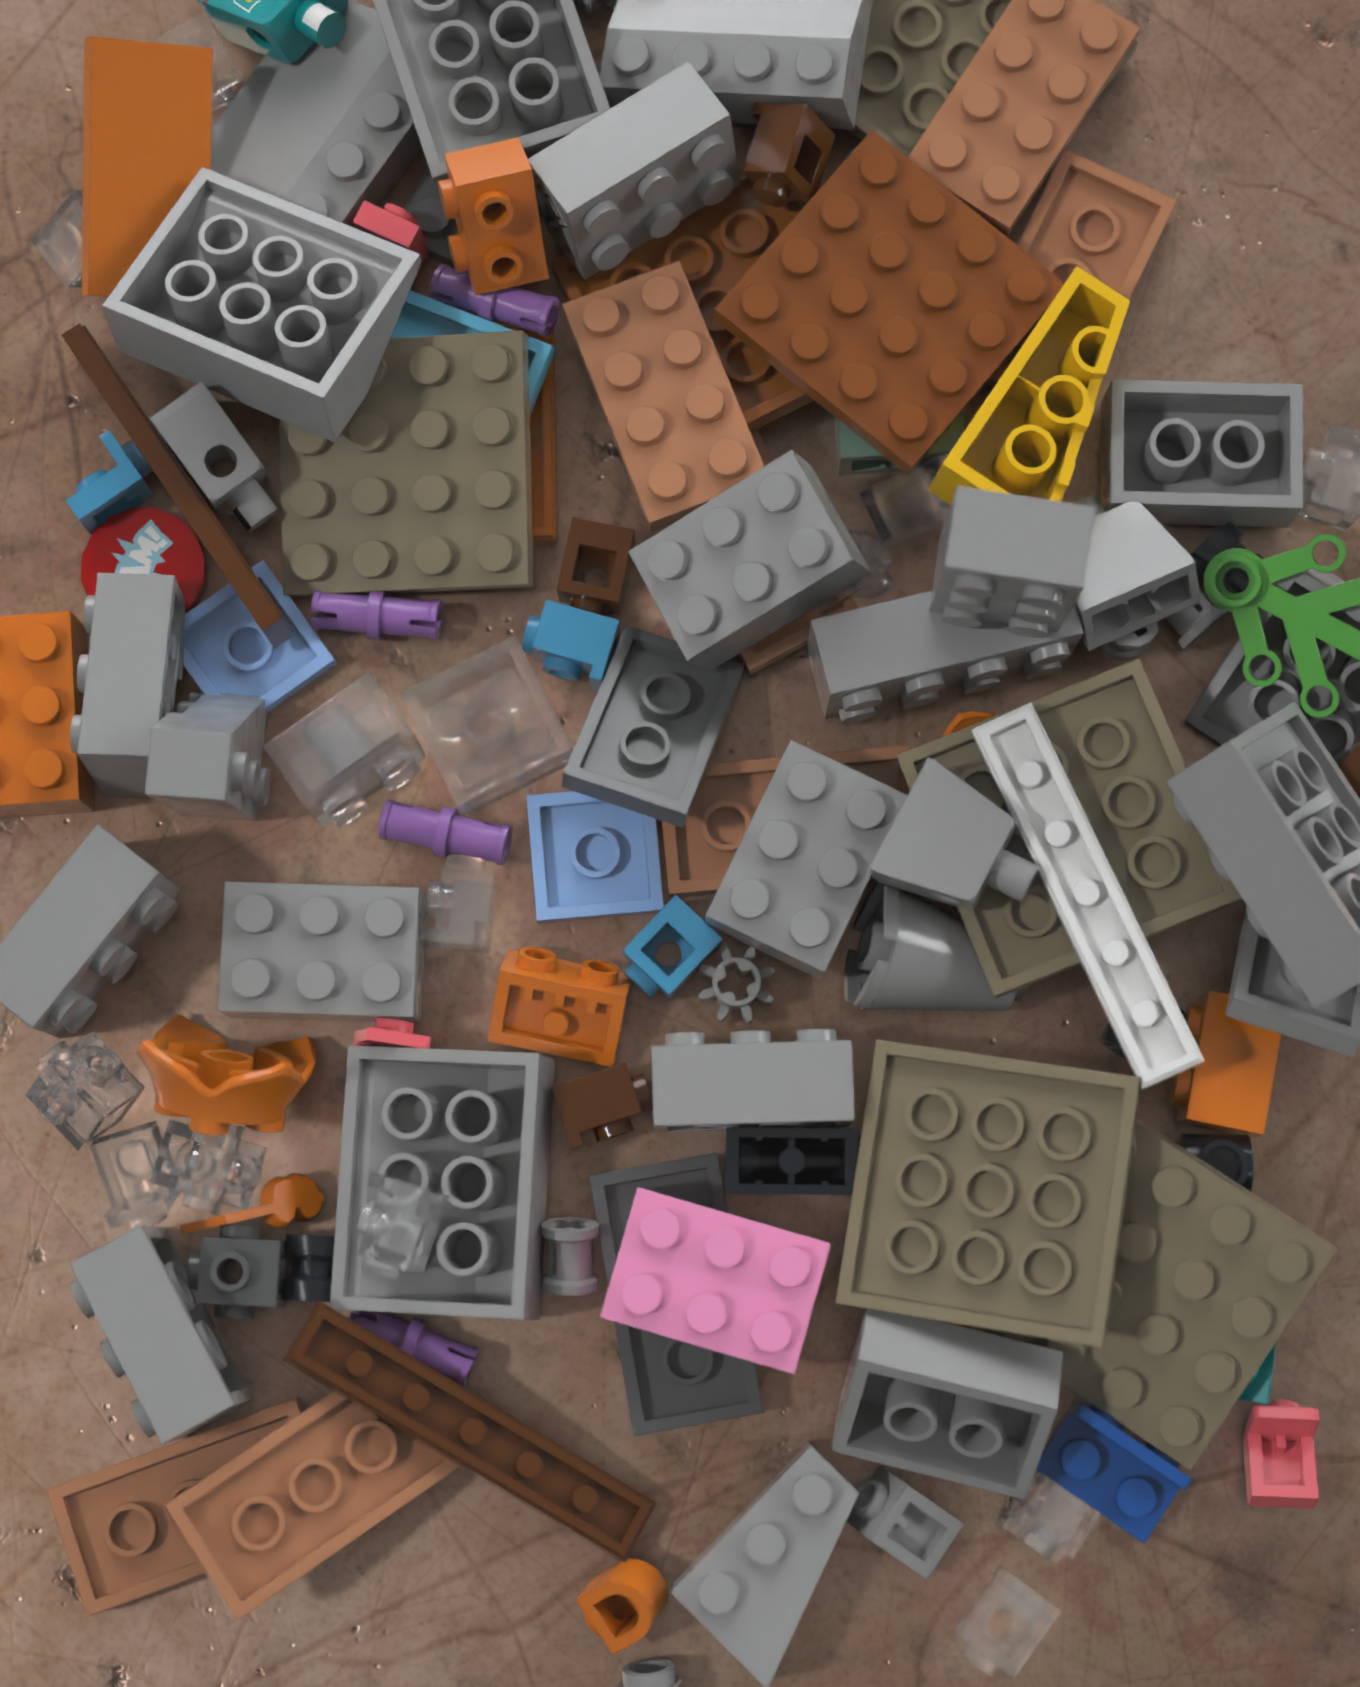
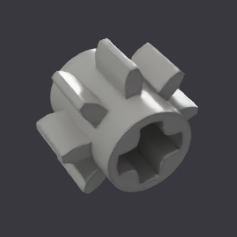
M723 945L720 949L722 963L717 968L708 964H701L699 967V972L704 977L712 980V987L704 989L698 994L699 1002L715 999L720 1005L717 1021L720 1023L727 1018L729 1011H740L743 1020L750 1024L752 1023V1010L750 1007L755 1001L764 1005H771L774 998L768 992L760 990L761 982L769 980L775 974V970L773 967L757 969L752 963L755 958V948L752 946L746 951L743 958H732L730 950L726 945ZM736 969L740 978L751 976L754 982L747 986L746 998L744 1000L737 1001L732 992H720L718 987L726 983V972L728 970Z

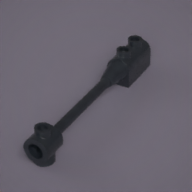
M726 1127L725 1194L852 1195L861 1134H858V1129ZM1181 1134L1176 1144L1252 1192L1253 1151L1249 1135Z

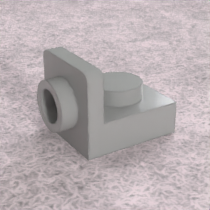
M880 1466L872 1477L858 1488L859 1495L846 1522L874 1544L928 1580L964 1523Z

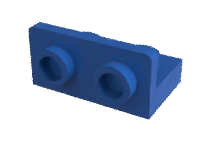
M1073 1401L1046 1442L1036 1470L1145 1544L1179 1489L1181 1488L1186 1491L1193 1479L1178 1469L1181 1465L1149 1442L1144 1446L1124 1433L1125 1426L1114 1420L1111 1414L1104 1413L1094 1405L1088 1408L1082 1403Z

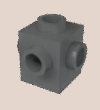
M221 1225L220 1238L201 1237L200 1250L191 1251L188 1264L189 1289L197 1290V1303L215 1304L214 1317L254 1319V1306L285 1307V1300H282L283 1279L287 1276L288 1257L285 1254L286 1241L260 1240V1226ZM236 1261H239L243 1268L242 1278L238 1282H235L231 1275L232 1266Z

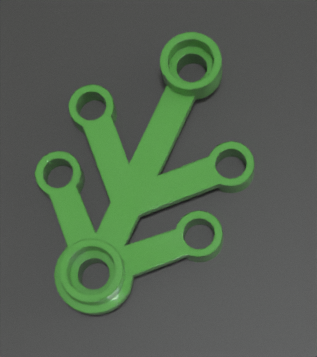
M1321 534L1314 537L1307 546L1265 559H1261L1254 552L1243 548H1232L1220 552L1207 565L1204 573V589L1208 598L1216 607L1233 614L1245 654L1242 670L1246 680L1254 686L1267 687L1275 683L1283 672L1282 658L1276 651L1268 648L1259 608L1283 620L1303 687L1300 694L1301 707L1312 717L1323 718L1331 715L1339 706L1341 695L1337 685L1327 677L1316 638L1360 661V630L1330 615V613L1360 605V578L1297 597L1271 583L1310 569L1321 573L1337 570L1343 565L1347 556V549L1342 539L1334 534ZM1321 541H1331L1338 548V559L1330 566L1321 565L1315 560L1314 549ZM1232 568H1241L1249 576L1248 587L1243 592H1232L1226 586L1225 577ZM1258 655L1268 656L1275 664L1274 674L1268 679H1259L1251 671L1252 660ZM1315 686L1328 688L1333 698L1330 707L1324 710L1313 708L1308 701V693L1311 688Z

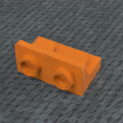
M534 946L522 947L519 950H508L499 970L487 1041L612 1067L616 1059L626 1002L632 981L624 972L620 971L618 966L608 961L589 959L582 963L562 960L558 959L554 952Z

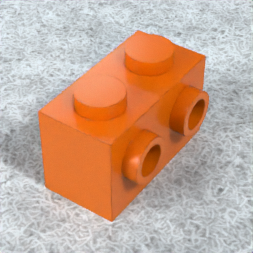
M519 137L444 154L448 179L438 181V189L446 219H456L458 234L448 236L450 254L456 274L467 272L475 295L549 279L532 168Z
M1209 990L1198 996L1197 1005L1188 1003L1185 1010V1021L1205 1061L1172 1078L1169 1105L1178 1107L1175 1122L1231 1134H1247L1250 1138L1264 1135L1282 1034L1225 1016L1229 994Z

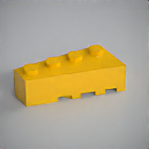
M1076 266L942 463L928 491L951 505L957 486L1062 502L1076 465L1075 460L1084 433L1089 426L1096 405L1094 404L1102 379L1107 372L1130 300Z

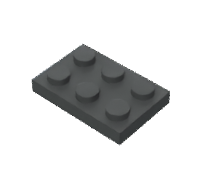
M626 625L563 772L561 787L684 828L741 683L745 664L728 660L709 672L688 662L676 641Z

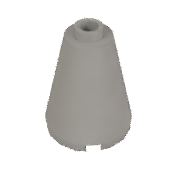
M880 882L875 883L866 895L853 928L863 931L858 950L848 949L845 962L844 995L848 1004H852V1006L859 1007L862 1010L1006 1011L1013 1001L1020 1002L1023 999L1028 986L994 999L962 919L906 890Z

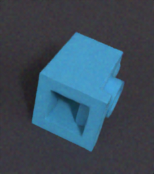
M546 600L541 617L531 615L527 622L521 651L533 654L535 661L543 663L542 671L549 675L569 681H578L580 674L589 676L591 690L598 691L621 636L620 621Z
M675 895L622 950L623 956L631 963L624 971V974L648 997L652 998L660 990L670 1000L699 970L700 965L704 964L721 948L723 938ZM664 944H674L681 951L680 960L673 966H664L656 958L657 950Z

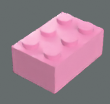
M638 1187L600 1317L794 1374L797 1369L831 1243Z

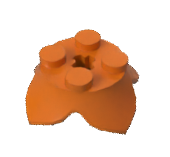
M176 1014L155 1033L153 1042L151 1040L143 1041L137 1048V1055L149 1071L155 1089L154 1111L168 1116L190 1117L189 1129L207 1135H225L229 1132L230 1124H244L247 1128L260 1132L275 1133L283 1131L287 1108L312 1075L317 1062L316 1047L312 1037L307 1036L290 1041L275 1042L262 1047L255 1046L254 1053L247 1055L231 1051L226 1041L215 1032L179 1014Z

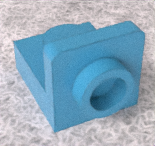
M110 430L100 435L99 438L118 465L110 471L99 470L90 474L77 485L76 493L66 499L78 520L90 534L99 528L109 517L131 508H137L155 496L143 479V477L153 471L132 440L120 446Z

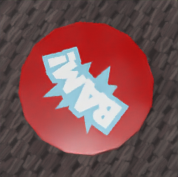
M131 508L109 517L91 534L82 554L81 581L88 596L95 595L98 573L175 575L186 600V614L199 605L207 587V559L199 538L179 517L158 508Z

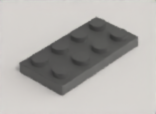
M717 1153L589 1175L597 1223L600 1224L599 1236L608 1288L638 1187L728 1213ZM614 1321L634 1436L764 1413L754 1362Z

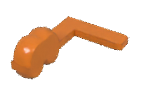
M291 1173L286 1177H275L263 1186L259 1195V1207L180 1225L181 1234L260 1216L263 1217L266 1224L274 1228H283L292 1223L294 1219L301 1222H309L319 1215L321 1202L325 1201L323 1192L318 1191L316 1183L307 1175Z

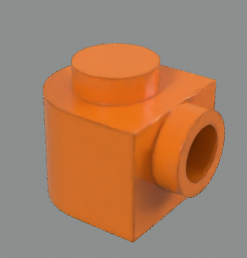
M626 1559L625 1562L620 1561L595 1575L576 1598V1601L583 1610L584 1619L590 1630L602 1638L612 1655L638 1642L647 1634L666 1607L668 1588L665 1579L654 1566L642 1560Z

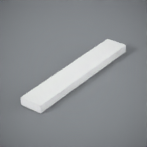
M1030 702L972 729L971 733L1010 816L1016 820V828L1033 864L1039 866L1038 874L1127 1061L1134 1075L1141 1077V1090L1203 1063L1205 1060L1032 703Z

